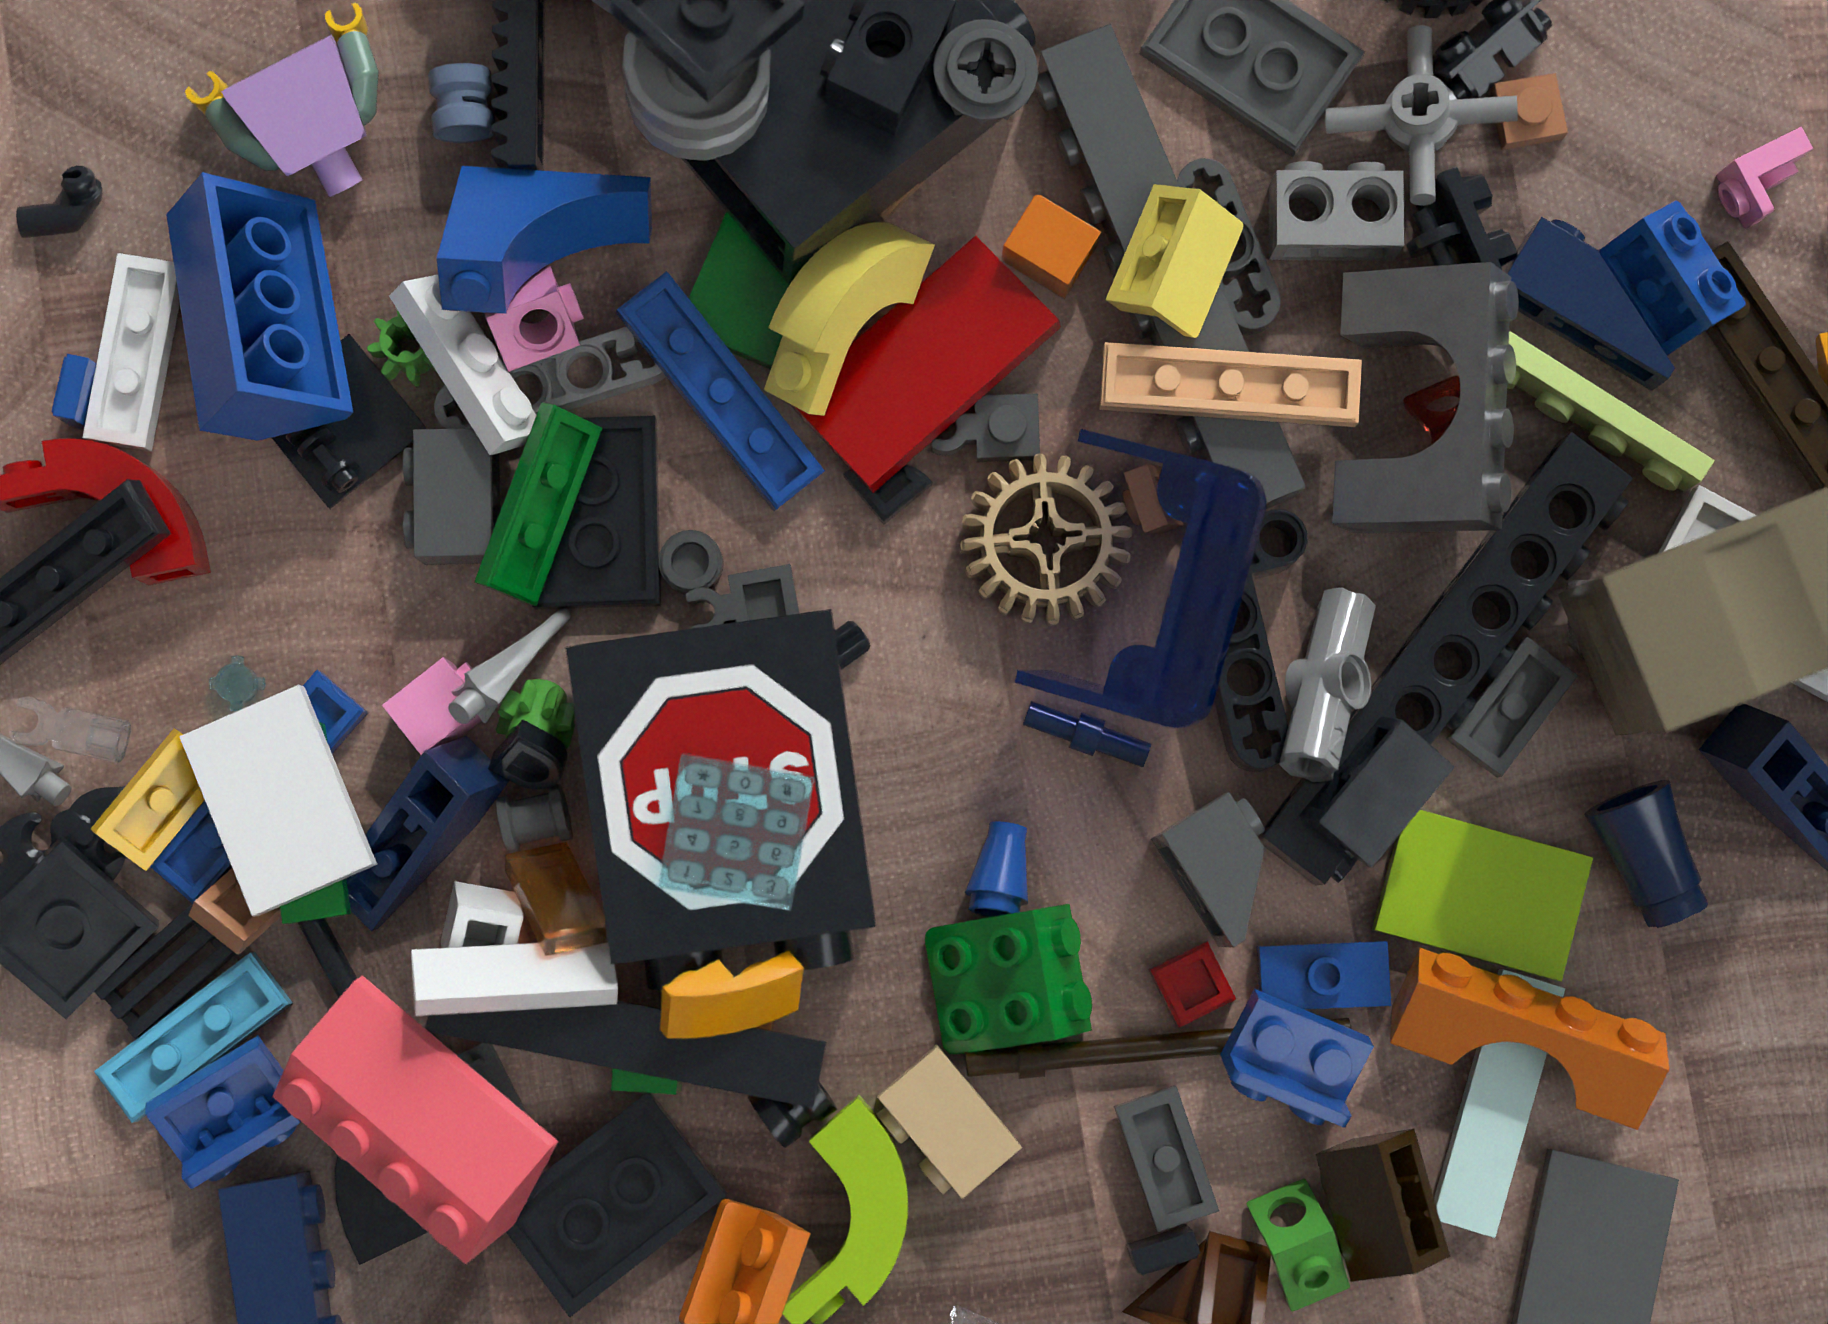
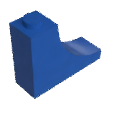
M461 166L437 255L442 310L506 314L509 304L519 288L536 272L558 259L600 246L650 243L652 232L651 177Z

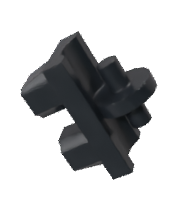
M1458 167L1438 174L1435 180L1436 200L1429 205H1416L1418 212L1413 217L1421 235L1406 244L1411 258L1429 253L1435 266L1491 262L1502 270L1501 267L1512 261L1518 252L1508 232L1499 229L1486 234L1478 214L1492 206L1493 196L1483 175L1461 177Z

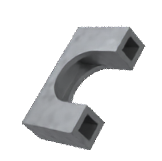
M1483 262L1343 273L1340 335L1362 348L1435 345L1445 348L1454 360L1459 373L1460 400L1455 417L1447 431L1433 445L1420 453L1403 458L1336 460L1332 524L1353 533L1502 530V512H1507L1511 503V483L1508 475L1504 473L1505 448L1511 446L1514 435L1513 417L1510 410L1506 409L1507 384L1513 383L1516 374L1515 352L1513 347L1509 345V321L1514 320L1518 313V292L1515 283L1511 281V277L1493 263Z

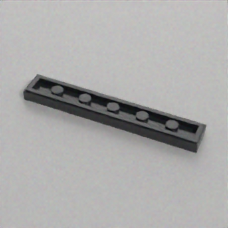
M617 1000V1004L428 1015L425 1027L426 1030L432 1033L812 1108L815 1104L827 1041L756 1027L712 1037L666 1038L660 1031V1008Z

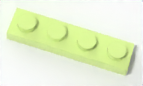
M1509 331V345L1513 347L1516 357V374L1513 383L1507 384L1508 389H1513L1516 385L1537 399L1535 406L1548 417L1563 423H1567L1570 419L1589 431V440L1602 451L1617 457L1625 454L1644 466L1642 470L1644 476L1664 489L1675 491L1679 488L1682 491H1686L1702 482L1714 463V459Z

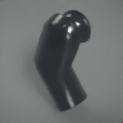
M85 166L70 167L62 174V191L54 203L18 207L16 210V221L21 237L29 238L67 234L80 230L102 201V184L95 178L94 172Z

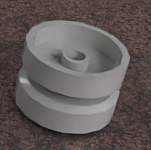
M629 31L625 37L622 66L626 101L634 125L651 145L676 158L706 161L733 153L755 135L767 113L770 48L707 103Z

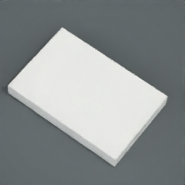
M294 686L179 736L252 916H260L377 865L304 686Z

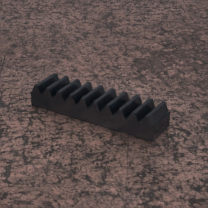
M545 0L492 1V8L499 23L492 26V33L499 48L492 50V58L499 72L492 75V83L499 97L492 99V108L499 122L491 124V131L499 146L491 149V156L498 168L544 171Z

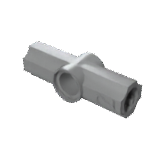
M1343 587L1324 590L1322 600L1318 603L1305 659L1294 660L1289 664L1286 671V696L1293 710L1279 765L1291 776L1303 777L1312 782L1332 780L1334 772L1339 767L1351 711L1361 709L1368 703L1371 695V677L1367 663L1364 660V655L1376 605L1365 594L1354 593Z

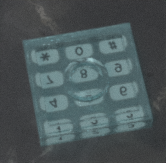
M682 754L658 887L791 910L815 776Z

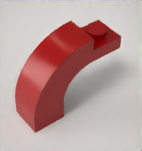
M52 439L41 441L46 466H42V462L38 460L13 462L2 467L3 475H0V510L6 513L77 499L99 502L127 479L140 480L170 530L171 535L130 565L132 578L147 585H154L211 573L203 533L188 502L165 477L126 452L91 440Z

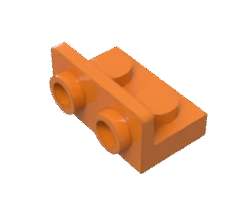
M730 1199L721 1200L680 1312V1323L779 1324L811 1233L777 1213Z

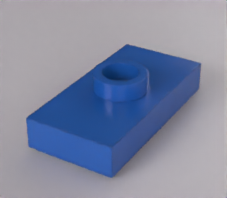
M1388 941L1257 946L1259 991L1302 1009L1391 1006Z

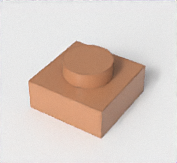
M1556 73L1495 83L1491 88V97L1517 96L1518 121L1496 123L1501 150L1563 140L1568 134Z
M1145 464L1124 472L1129 489L1123 491V499L1129 517L1136 526L1142 525L1144 533L1163 534L1184 526L1164 466Z
M233 868L194 901L189 913L193 920L237 955L242 953L275 923L281 915L280 907L260 916H252Z

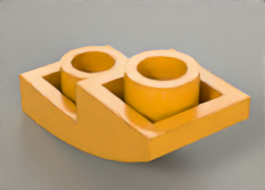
M788 950L766 962L759 961L749 965L741 974L735 977L720 960L697 971L684 972L677 976L670 984L663 987L660 1031L666 1038L712 1037L754 1028L782 1018L799 1009L804 967Z

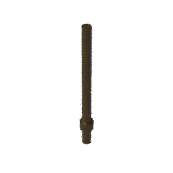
M1349 1018L1328 1019L1351 1029ZM1234 1028L1052 1044L1038 1042L1015 1047L965 1052L967 1077L1018 1073L1019 1079L1045 1077V1070L1220 1055Z

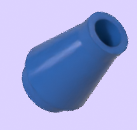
M1001 821L989 823L987 838L965 890V894L970 896L969 911L985 917H995L1018 913L1021 910V906L1028 904L1025 847L1026 827Z

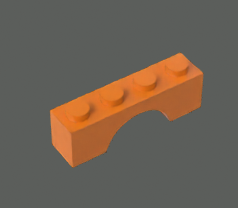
M1419 948L1392 1006L1391 1044L1451 1065L1471 1050L1491 1043L1517 1042L1534 1046L1553 1056L1567 1070L1575 1088L1576 1109L1636 1130L1639 1129L1669 1072L1666 1033L1656 1030L1649 1023L1637 1018L1623 1019L1600 1011L1585 1000L1577 997H1560L1532 987L1524 979L1514 975L1505 974L1500 976L1470 965L1465 959L1451 953L1438 954Z

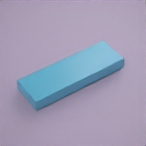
M250 952L94 1072L132 1123L138 1122L146 1116L145 1107L148 1101L229 1053L292 1005L293 1002L255 952Z

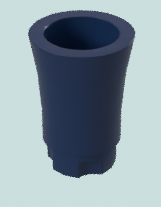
M1670 780L1656 781L1625 791L1595 805L1585 812V817L1605 845L1623 878L1634 906L1640 907L1648 927L1661 928L1675 924L1701 912L1708 906L1707 899L1699 885L1702 881L1701 876L1691 856L1678 818Z

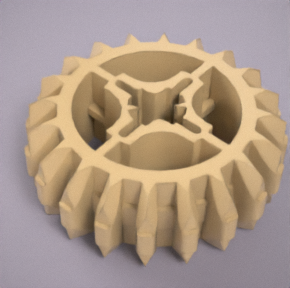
M1036 454L1034 456L1032 466L1034 474L1026 475L1024 467L1018 459L1010 461L1009 474L1013 481L1010 484L1001 475L992 472L987 478V483L996 496L992 498L984 492L975 491L971 497V503L977 509L984 512L985 515L966 514L962 520V527L969 531L980 533V537L967 538L960 543L962 553L981 554L982 557L966 567L967 576L974 578L988 573L990 579L979 589V595L982 599L991 597L1000 588L1006 595L1000 602L998 612L1002 615H1007L1011 611L1015 600L1026 604L1022 613V623L1028 625L1032 623L1035 617L1036 607H1046V622L1048 626H1056L1060 617L1059 606L1064 604L1074 621L1082 619L1084 610L1079 599L1082 596L1091 605L1100 608L1106 599L1096 583L1100 582L1109 588L1117 589L1122 581V578L1115 571L1108 568L1107 565L1126 566L1131 558V554L1127 551L1113 547V543L1125 542L1132 537L1131 527L1111 525V521L1119 519L1126 513L1125 504L1123 502H1116L1107 507H1104L1102 501L1110 495L1114 486L1110 481H1105L1092 491L1087 486L1094 473V468L1090 465H1085L1081 469L1077 479L1067 476L1071 459L1064 455L1058 461L1056 473L1046 472V458L1044 454ZM1052 492L1064 495L1078 503L1087 512L1094 526L1085 527L1084 523L1076 524L1063 520L1056 511ZM1032 493V520L1023 527L1009 529V533L993 534L995 523L1003 510L1016 499ZM1042 511L1045 512L1046 526L1049 527L1051 536L1062 537V540H1065L1063 546L1056 543L1049 561L1050 570L1047 568L1046 554H1043L1041 545L1030 543L1027 540L1028 535L1037 536L1038 527H1040L1043 518ZM1098 546L1096 560L1090 571L1077 582L1060 588L1061 558L1068 553L1082 551L1083 547ZM1008 553L1009 557L1018 556L1030 560L1036 568L1040 589L1024 585L1013 578L1002 566L997 554Z

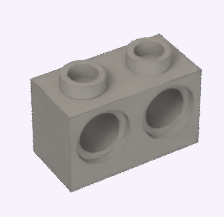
M1311 161L1289 163L1285 166V170H1276L1268 187L1269 260L1393 261L1403 248V171H1385V165L1379 162H1358L1349 165L1347 170H1323L1322 164ZM1295 198L1309 199L1316 205L1319 211V218L1308 222L1299 220L1290 211L1289 201ZM1358 198L1372 200L1381 211V220L1367 222L1360 219L1353 210L1352 201Z

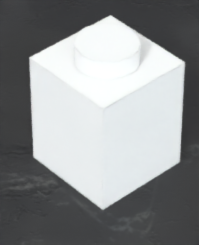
M454 881L440 941L441 948L517 944L523 920L518 892Z

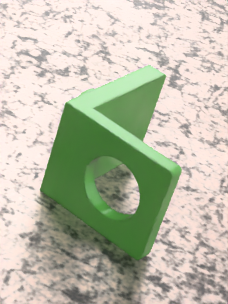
M1306 1179L1298 1180L1247 1202L1248 1210L1271 1253L1290 1311H1296L1350 1288L1334 1230ZM1295 1203L1306 1209L1303 1219L1295 1225L1280 1227L1270 1222L1272 1212L1281 1205Z

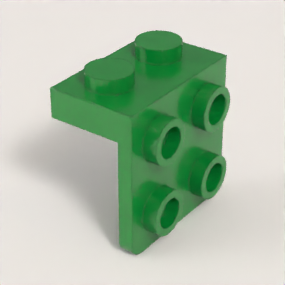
M1070 904L930 928L926 932L925 945L942 1044L949 1054L956 1055L965 1052L970 1053L1052 1041L1092 1031L1090 1021L1092 997L1089 988L1083 982L1078 954L1081 947V936L1078 925L1072 918Z

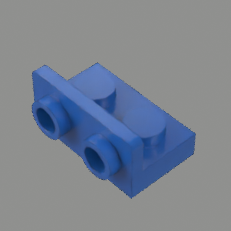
M1674 201L1645 216L1598 250L1667 356L1745 306V300L1737 290L1732 275L1722 267L1703 238L1698 223L1686 212L1679 201Z
M1254 989L1220 1056L1231 1080V1085L1243 1095L1257 1101H1266L1267 1097H1271L1288 1104L1289 1109L1295 1115L1309 1123L1323 1125L1326 1120L1345 1128L1352 1116L1345 1101L1374 1045L1367 1035Z

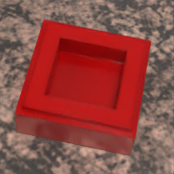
M1208 941L1148 969L1178 1028L1236 1000Z

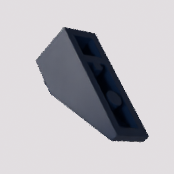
M1541 217L1529 230L1517 249L1516 257L1510 261L1504 271L1516 285L1518 312L1653 391L1671 376L1675 369L1672 362L1598 250L1584 242V234L1565 221L1554 219L1550 222Z
M1744 703L1737 704L1698 750L1738 794L1828 871V766L1788 720Z
M467 736L424 751L365 834L377 865L347 877L346 881L350 910L371 932L378 929L478 825L509 782V780L488 769L491 759Z

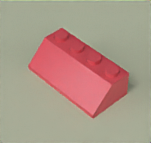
M364 976L356 979L291 1053L273 1094V1098L283 1105L293 1117L306 1125L329 1145L340 1158L352 1165L382 1191L387 1199L398 1205L428 1231L439 1244L445 1246L465 1265L514 1226L558 1143L553 1136Z

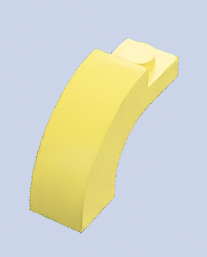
M874 222L851 228L833 238L819 249L790 283L769 325V329L782 335V339L764 390L808 414L824 416L853 339L861 327L882 308L894 303L914 304L935 244L890 223Z

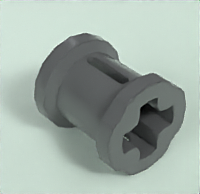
M561 784L550 787L548 793L511 801L508 796L496 798L500 831L508 853L518 852L521 844L558 836L561 841L573 839L570 813Z

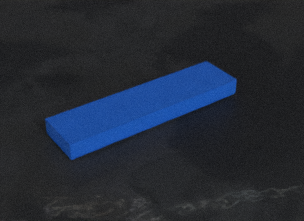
M667 271L616 310V314L773 511L777 510L825 471Z
M316 670L303 686L306 689L319 723H324L326 726L327 741L333 754L369 712L323 672ZM205 800L150 866L192 904L232 869Z

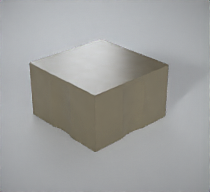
M1828 488L1558 593L1616 736L1632 735L1640 732H1668L1828 669Z

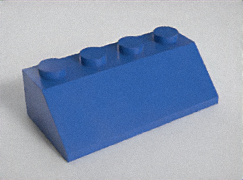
M202 172L166 214L199 431L259 441L347 419L353 413L315 200Z

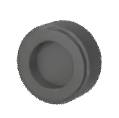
M685 530L674 534L664 543L659 554V569L666 583L676 592L685 595L697 588L712 589L722 575L723 557L718 545L710 536L696 530Z

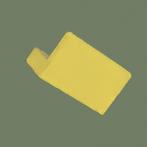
M1154 184L1105 300L1120 311L1156 316L1183 336L1198 337L1243 230V223L1201 189Z

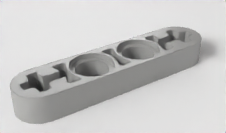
M627 327L579 341L580 346L509 372L513 379L520 375L529 374L541 380L543 388L541 398L531 406L536 415L541 402L554 404L568 411L655 384L666 378L656 363L655 366L644 369L639 360H633L620 364L626 376L615 380L614 366L605 350L616 346V353L619 359L637 353L638 347L636 342L638 340ZM582 356L594 357L603 365L601 380L591 388L581 389L575 387L568 379L570 365L574 360ZM444 385L437 393L434 402L435 415L440 425L444 429L472 428L470 423L463 424L457 416L449 417V411L456 409L458 404L446 385Z

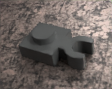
M1038 394L984 395L975 403V414H963L953 422L957 431L952 438L932 441L933 453L941 456L954 455L961 451L965 445L976 444L977 462H1004L1015 459L1019 461H1033L1034 456L1040 454Z
M791 564L728 575L731 592L729 594L719 595L716 591L709 588H697L685 594L689 605L707 602L714 607V616L709 623L692 626L691 629L800 613Z

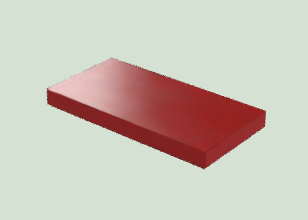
M975 235L921 283L914 304L898 303L850 345L824 416L808 414L793 405L791 407L862 483L874 493L1061 328L1060 321Z

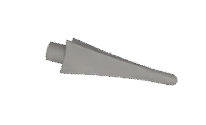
M567 608L559 609L525 637L464 673V684L452 691V694L457 698L448 706L451 716L459 723L467 724L478 714L482 722L486 723L531 661L570 620L571 612Z
M0 734V775L21 798L30 795L36 802H39L41 797H43L54 806L62 804L72 789L71 785L57 776L64 765Z

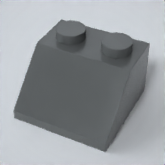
M1230 792L1211 800L1152 837L1151 840L1218 947L1234 948L1245 941L1265 851L1257 836L1265 832V828L1249 802L1245 798L1238 802L1235 801Z

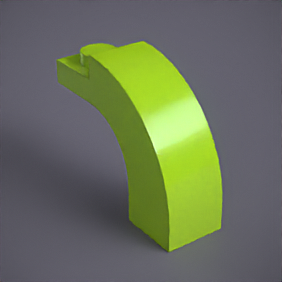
M859 1094L813 1134L809 1140V1143L842 1181L850 1202L851 1223L847 1236L838 1251L788 1296L782 1314L791 1324H804L809 1319L813 1324H822L846 1301L839 1293L845 1286L864 1306L887 1279L902 1247L908 1217V1189L904 1166L895 1141L888 1129Z

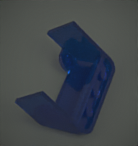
M1080 429L1078 442L1163 463L1157 486L1159 503L1170 517L1188 524L1155 647L1132 645L1121 650L1110 664L1105 686L1052 670H1018L1014 683L1169 728L1194 726L1208 716L1214 704L1266 509L1264 488L1254 475L1241 469Z

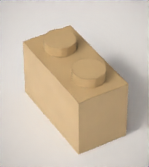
M937 1044L878 1094V1099L885 1107L876 1115L900 1144L909 1137L912 1138L927 1156L918 1164L919 1167L942 1194L953 1188L963 1199L1022 1148L1018 1140Z

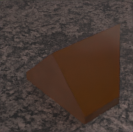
M1209 1231L1207 1238L1198 1245L1201 1253L1198 1254V1258L1175 1265L1122 1311L1150 1324H1264L1271 1253L1265 1245Z

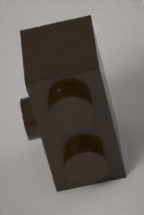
M1415 1128L1353 1138L1315 1154L1320 1169L1321 1185L1328 1198L1338 1235L1339 1250L1344 1257L1350 1282L1412 1275L1450 1257Z

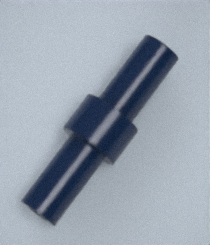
M1033 701L1030 702L1023 722L1024 726L1070 741V749L1093 756L1095 751L1140 767H1144L1151 748V743L1104 727L1105 720L1083 712L1080 713L1078 718Z

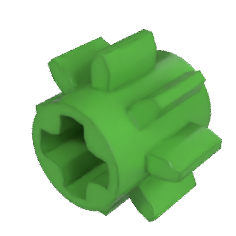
M398 310V316L390 319L388 322L376 318L374 323L381 331L380 342L368 345L367 351L376 358H389L381 370L386 379L391 381L402 371L414 387H418L421 381L420 374L430 369L437 372L421 346L415 354L407 350L402 352L397 346L404 337L410 341L416 340Z
M533 679L526 680L521 687L520 693L511 689L500 702L497 712L500 717L495 730L496 733L506 735L507 737L523 719L555 736L566 749L570 746L576 726L574 723V703H567V695L559 685L549 680Z

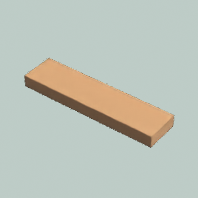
M1105 342L1103 346L1099 410L1355 427L1359 422L1362 360Z

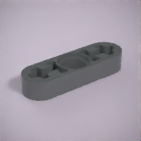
M1208 158L1196 159L1188 163L1181 170L1177 182L1179 187L1192 188L1195 182L1194 177L1201 176L1205 184L1216 182L1218 188L1215 190L1212 199L1225 209H1229L1230 213L1243 223L1240 238L1244 244V255L1238 261L1228 264L1223 278L1235 277L1249 266L1254 268L1255 273H1248L1244 282L1249 294L1253 298L1263 296L1266 301L1259 310V318L1253 319L1249 311L1238 313L1235 306L1242 297V291L1237 279L1232 280L1228 285H1225L1221 280L1220 284L1241 334L1255 335L1261 333L1271 325L1278 314L1281 303L1279 290L1229 171L1216 160Z

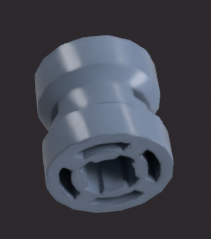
M472 63L446 64L430 70L428 74L429 93L437 102V110L431 117L433 137L443 142L470 143L486 140L494 136L491 131V124L495 123V114L487 106V97L492 92L491 70L483 65Z

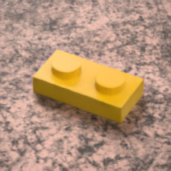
M173 728L91 827L95 834L145 871L148 870L205 800L179 736L183 734Z

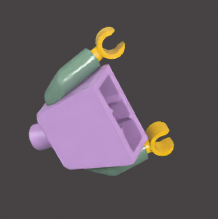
M351 3L355 13V18L348 25H337L331 10H328L325 13V21L331 35L229 87L213 71H209L206 74L213 81V90L204 98H200L190 86L185 90L186 97L205 114L207 120L228 150L264 171L281 169L286 176L312 165L329 197L362 181L345 147L366 136L365 125L371 122L376 115L379 71L367 38V23L357 3Z

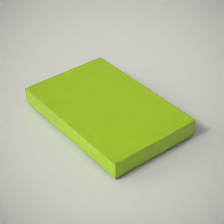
M1419 810L1395 839L1372 930L1562 982L1593 857Z

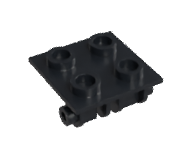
M350 333L340 341L353 413L345 420L271 437L329 509L404 451L405 448L409 447L413 443V430L427 429Z

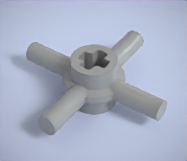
M1417 25L1409 28L1407 31L1408 77L1395 87L1385 104L1326 108L1325 120L1327 134L1386 130L1391 140L1409 152L1410 202L1415 205H1429L1436 200L1435 151L1439 150L1454 134L1457 126L1518 121L1517 96L1457 100L1454 93L1441 80L1433 76L1432 29L1425 25ZM1421 113L1427 114L1424 116H1416L1417 114Z

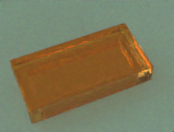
M567 842L505 854V873L545 956L608 943L604 914Z

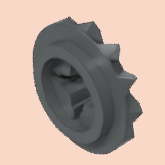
M995 20L969 21L953 29L939 45L933 65L938 96H942L952 107L955 116L963 114L975 118L980 125L988 120L1000 118L1008 120L1024 104H1028L1038 77L1036 56L1026 38L1013 27ZM984 50H989L988 60L991 61L992 71L1002 73L1004 77L993 78L987 93L982 94L981 87L978 86V77L973 74H967L966 70L976 69L979 60L982 59Z

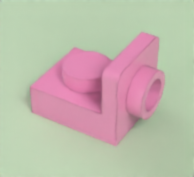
M1802 126L1735 159L1716 175L1720 182L1718 187L1719 197L1724 208L1732 217H1738L1745 229L1757 224L1774 211L1773 204L1765 190L1799 173L1794 163L1813 149Z

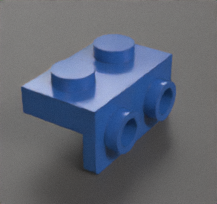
M258 1035L146 1103L145 1115L182 1162V1179L190 1189L195 1188L206 1180L213 1182L226 1177L239 1165L242 1158L262 1146L273 1147L282 1143L292 1135L297 1125L301 1123L299 1119L293 1117L283 1105L273 1098L284 1070Z

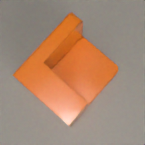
M1035 195L1004 243L1001 260L1065 299L1095 252L1101 231L1042 195Z

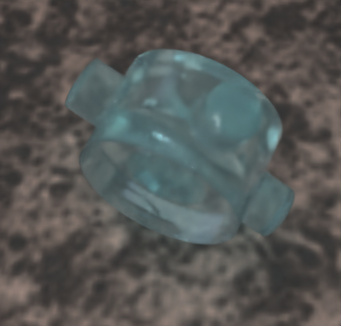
M232 656L231 664L221 668L216 677H210L208 684L210 690H217L222 698L230 701L231 711H239L243 709V703L255 697L258 690L265 689L266 680L264 677H257L252 669L244 666V656Z

